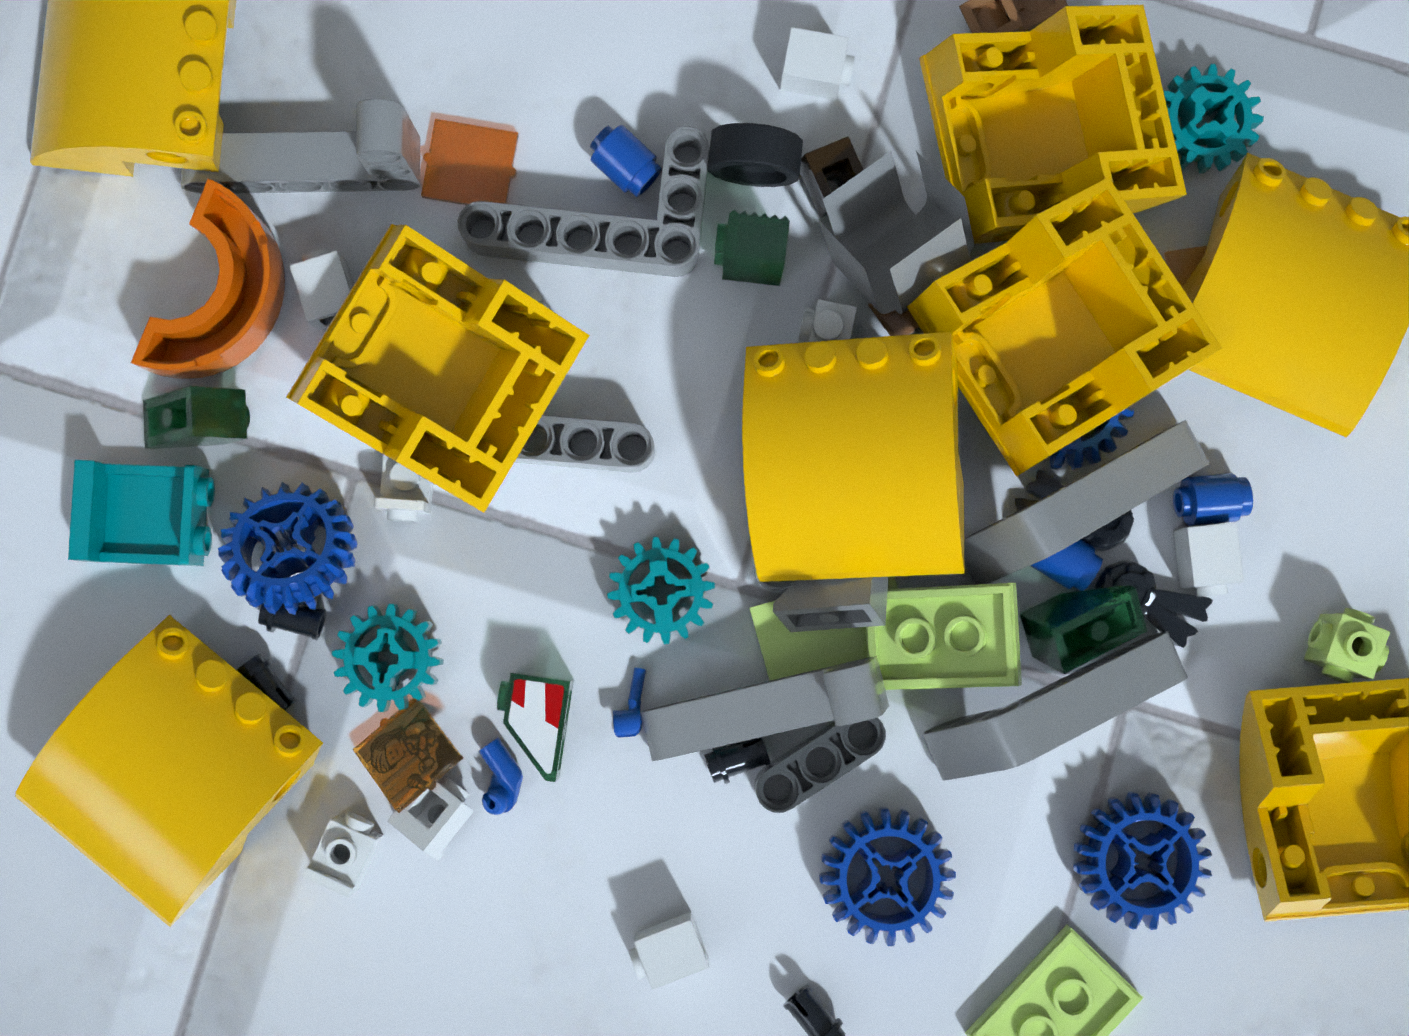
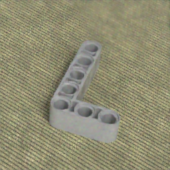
M366 99L356 104V131L223 133L219 173L181 168V187L186 191L202 194L209 178L233 193L414 190L421 185L420 135L400 103L387 99Z
M691 126L679 127L668 136L664 151L657 220L477 201L466 205L460 212L457 220L458 230L469 249L475 254L482 256L671 277L684 276L695 268L699 258L708 177L709 142L703 132ZM687 146L693 147L699 151L700 157L692 163H682L674 156L678 149ZM685 193L694 198V206L687 211L680 212L674 210L669 205L670 199L677 194ZM480 220L493 221L495 227L489 236L479 239L471 236L472 227L476 222ZM529 225L542 227L544 232L539 241L526 244L519 240L520 232ZM577 230H585L593 235L591 243L583 249H574L567 245L568 237ZM632 235L641 241V246L637 252L625 255L615 249L616 242L623 236ZM679 240L686 243L690 248V252L680 260L670 259L663 252L664 247L672 241Z
M542 415L535 428H541L547 432L546 445L537 452H528L522 448L514 463L640 472L652 463L655 456V445L650 432L639 424ZM580 432H589L597 437L595 450L587 456H578L571 451V441ZM629 436L640 437L646 442V451L637 460L630 461L624 459L619 454L621 442Z
M1184 420L1039 501L964 538L965 566L975 584H989L1065 549L1202 469L1210 462L1187 421Z
M1164 631L1140 639L1005 707L947 721L925 731L923 736L943 781L1008 770L1040 757L1181 683L1188 676L1168 631Z
M874 656L668 704L640 713L652 761H657L833 720L835 726L863 722L882 716L889 707L878 658Z

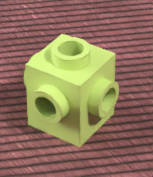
M1345 608L1343 613L1320 614L1318 621L1314 624L1309 634L1308 649L1304 660L1323 667L1322 675L1343 683H1352L1354 678L1374 679L1375 673L1379 672L1387 661L1389 647L1386 643L1390 631L1374 626L1375 617L1355 609Z

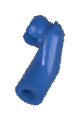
M498 737L478 751L493 772L488 791L482 797L484 809L492 815L506 813L517 803L523 780V773Z

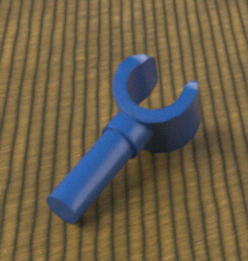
M634 668L628 698L629 709L613 711L614 733L618 738L636 736L642 729L640 708L646 674L645 669Z

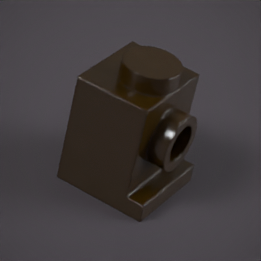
M849 136L803 155L799 176H802L820 218L828 215L823 199L831 194L832 191L827 180H832L837 183L838 187H841L862 172L863 167Z

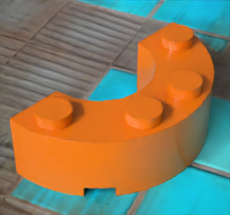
M209 178L189 225L207 238L216 250L220 268L216 289L206 304L189 316L171 320L149 317L131 360L132 364L164 377L175 379L203 378L224 372L238 365L255 352L265 341L278 319L283 303L285 290L284 265L278 244L271 231L261 218L238 196Z

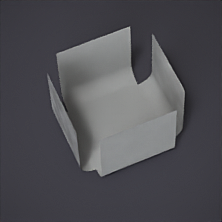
M892 151L885 154L823 199L835 237L820 221L819 223L834 265L882 314L896 310L899 314L908 310L907 306L935 280L969 263V254L974 246L965 197L917 151L927 200L923 208L916 215L904 199Z

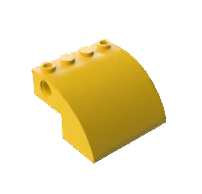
M48 0L30 163L35 166L133 177L135 163L219 173L224 127L219 115L227 28L234 29L236 0Z
M1144 5L1065 6L1031 31L952 34L927 54L919 57L945 179L965 197L974 244L1010 240L1037 214L1107 177L1110 178L1132 213L1156 207L1187 195Z
M1247 153L1219 196L1206 253L1182 287L1222 347V349L1189 370L1347 438L1355 429L1381 386L1409 326V217H1398L1377 208L1373 202L1366 198H1354L1332 189L1325 181L1319 178H1307L1285 169L1281 163L1274 159L1259 158Z
M1109 177L1037 214L1005 244L935 280L907 306L923 333L952 331L958 369V387L1016 477L1222 349Z
M390 224L286 398L484 513L590 335L505 279L485 277L406 224Z
M952 331L746 347L742 408L743 471L749 534L759 582L964 574V482L958 453V369Z
M168 615L124 655L70 712L31 764L15 792V797L165 924L171 927L242 852L248 833L313 766L323 742L171 615Z
M1409 678L1249 691L1244 703L1240 732V794L1248 854L1264 922L1409 910Z

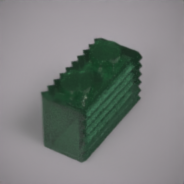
M734 209L729 213L728 224L718 223L714 265L723 266V280L780 286L785 265L790 223L786 215L781 219L776 214L769 218L766 213L759 217L756 212L749 216L746 211L739 215Z

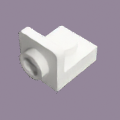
M383 454L380 498H374V508L387 511V520L417 522V513L431 514L433 483Z

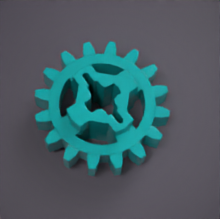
M1210 64L1201 76L1197 67L1193 66L1184 74V79L1178 75L1175 76L1167 85L1169 91H1163L1177 153L1182 156L1180 161L1182 169H1185L1194 161L1197 162L1199 174L1207 172L1213 163L1219 172L1224 171L1231 165V160L1238 163L1248 153L1246 147H1251L1258 141L1260 136L1252 129H1256L1264 121V116L1253 114L1252 109L1261 102L1260 97L1248 98L1245 94L1251 85L1249 80L1239 85L1233 82L1235 77L1234 69L1231 68L1222 77L1218 76L1216 64ZM1215 110L1218 111V114L1209 124L1205 123L1200 128L1196 127L1203 119L1202 117L1205 115L1209 116ZM1178 115L1181 117V128L1178 122Z
M653 537L652 549L647 551L639 542L633 544L637 556L631 560L624 555H620L618 559L625 567L623 573L612 572L609 575L610 579L619 583V590L607 593L608 599L620 600L621 607L613 613L614 618L627 616L630 619L625 629L628 634L634 632L638 627L644 629L643 642L646 643L650 642L654 633H660L663 643L669 644L671 632L676 630L684 639L688 638L689 634L686 625L691 621L698 626H702L704 621L697 614L699 609H712L713 607L711 601L703 598V592L715 588L714 582L702 581L701 575L710 568L708 563L695 566L692 561L696 556L697 550L693 547L685 554L680 553L679 539L674 538L670 543L669 549L662 548L659 537ZM667 558L681 563L689 571L692 579H678L668 570ZM649 560L650 572L641 583L629 585L635 570ZM658 577H665L667 585L686 587L685 590L676 591L675 594L668 595L667 604L658 605L656 597L648 596L647 594L638 595L639 591H647L648 588L654 587ZM694 597L688 612L682 618L673 622L672 609L681 598ZM644 602L653 609L656 624L642 619L634 611L631 603Z
M388 604L385 615H382L378 606H369L368 620L359 615H353L350 617V620L355 630L353 632L339 631L337 634L342 641L346 642L345 649L332 651L333 657L343 659L344 666L334 671V676H347L350 680L343 690L345 695L357 691L362 693L359 698V706L367 707L376 699L378 712H387L391 705V700H394L399 710L407 709L409 707L408 695L421 701L426 698V694L421 687L422 684H437L438 678L430 673L431 666L443 665L444 659L432 656V649L440 646L442 641L441 639H428L426 634L433 626L430 621H425L418 625L414 623L418 612L415 609H408L400 617L398 604ZM380 626V629H377L376 639L366 647L359 646L368 632ZM402 628L414 637L419 651L412 650L403 639L404 630ZM390 644V652L398 654L399 660L397 664H391L387 669V664L379 661L378 655L379 652L387 651ZM358 665H363L372 675V686L362 677ZM409 669H418L414 678L406 686L396 690V686H399L400 676Z

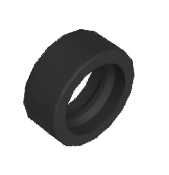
M756 123L720 125L711 131L707 171L716 178L740 185L755 187L791 185L799 179L803 140L794 132L771 125Z

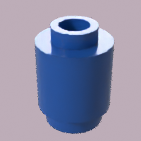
M609 125L606 126L590 144V148L594 151L590 161L624 193L630 191L638 198L649 189L662 172V167L655 162L657 156L624 125H619L615 129H612Z
M1234 473L1186 477L1181 481L1180 487L1174 490L1173 506L1176 515L1183 517L1184 522L1188 526L1237 522L1241 516L1250 515L1253 508V491L1246 477H1237Z
M1080 539L1054 555L1030 566L1067 589L1074 587L1083 592L1096 577L1103 563V558L1095 554V547Z

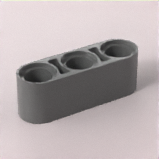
M878 717L868 720L874 729L873 738L867 745L862 747L853 746L849 741L848 731L852 724L835 726V723L832 722L772 761L769 765L764 766L758 772L754 790L759 803L773 813H784L793 809L877 754L882 749L886 740V730L883 723ZM817 747L827 748L832 754L830 768L821 774L812 773L806 767L808 753ZM773 775H783L791 782L789 795L779 801L771 800L763 793L766 780Z

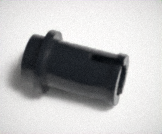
M263 603L258 623L265 625L268 632L273 633L276 629L318 640L324 627L326 609L316 608L314 610L306 605L299 604L296 614L293 615L288 613L283 603L274 615L266 610Z
M258 654L237 669L240 674L282 709L286 710L297 701L270 668L273 664L271 659L265 661L262 655Z
M762 737L738 742L721 749L715 747L712 748L713 752L704 754L714 783L723 780L724 784L730 783L729 777L770 764Z
M808 984L799 989V994L794 993L783 1005L808 1036L846 1035L841 1028L842 1020L840 1018L833 1019L813 994Z

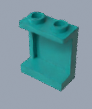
M75 460L68 560L204 567V556L209 555L212 546L211 529L209 526H206L207 507L212 506L215 497V484L213 478L209 477V469L197 465H185V467L105 464L92 460Z

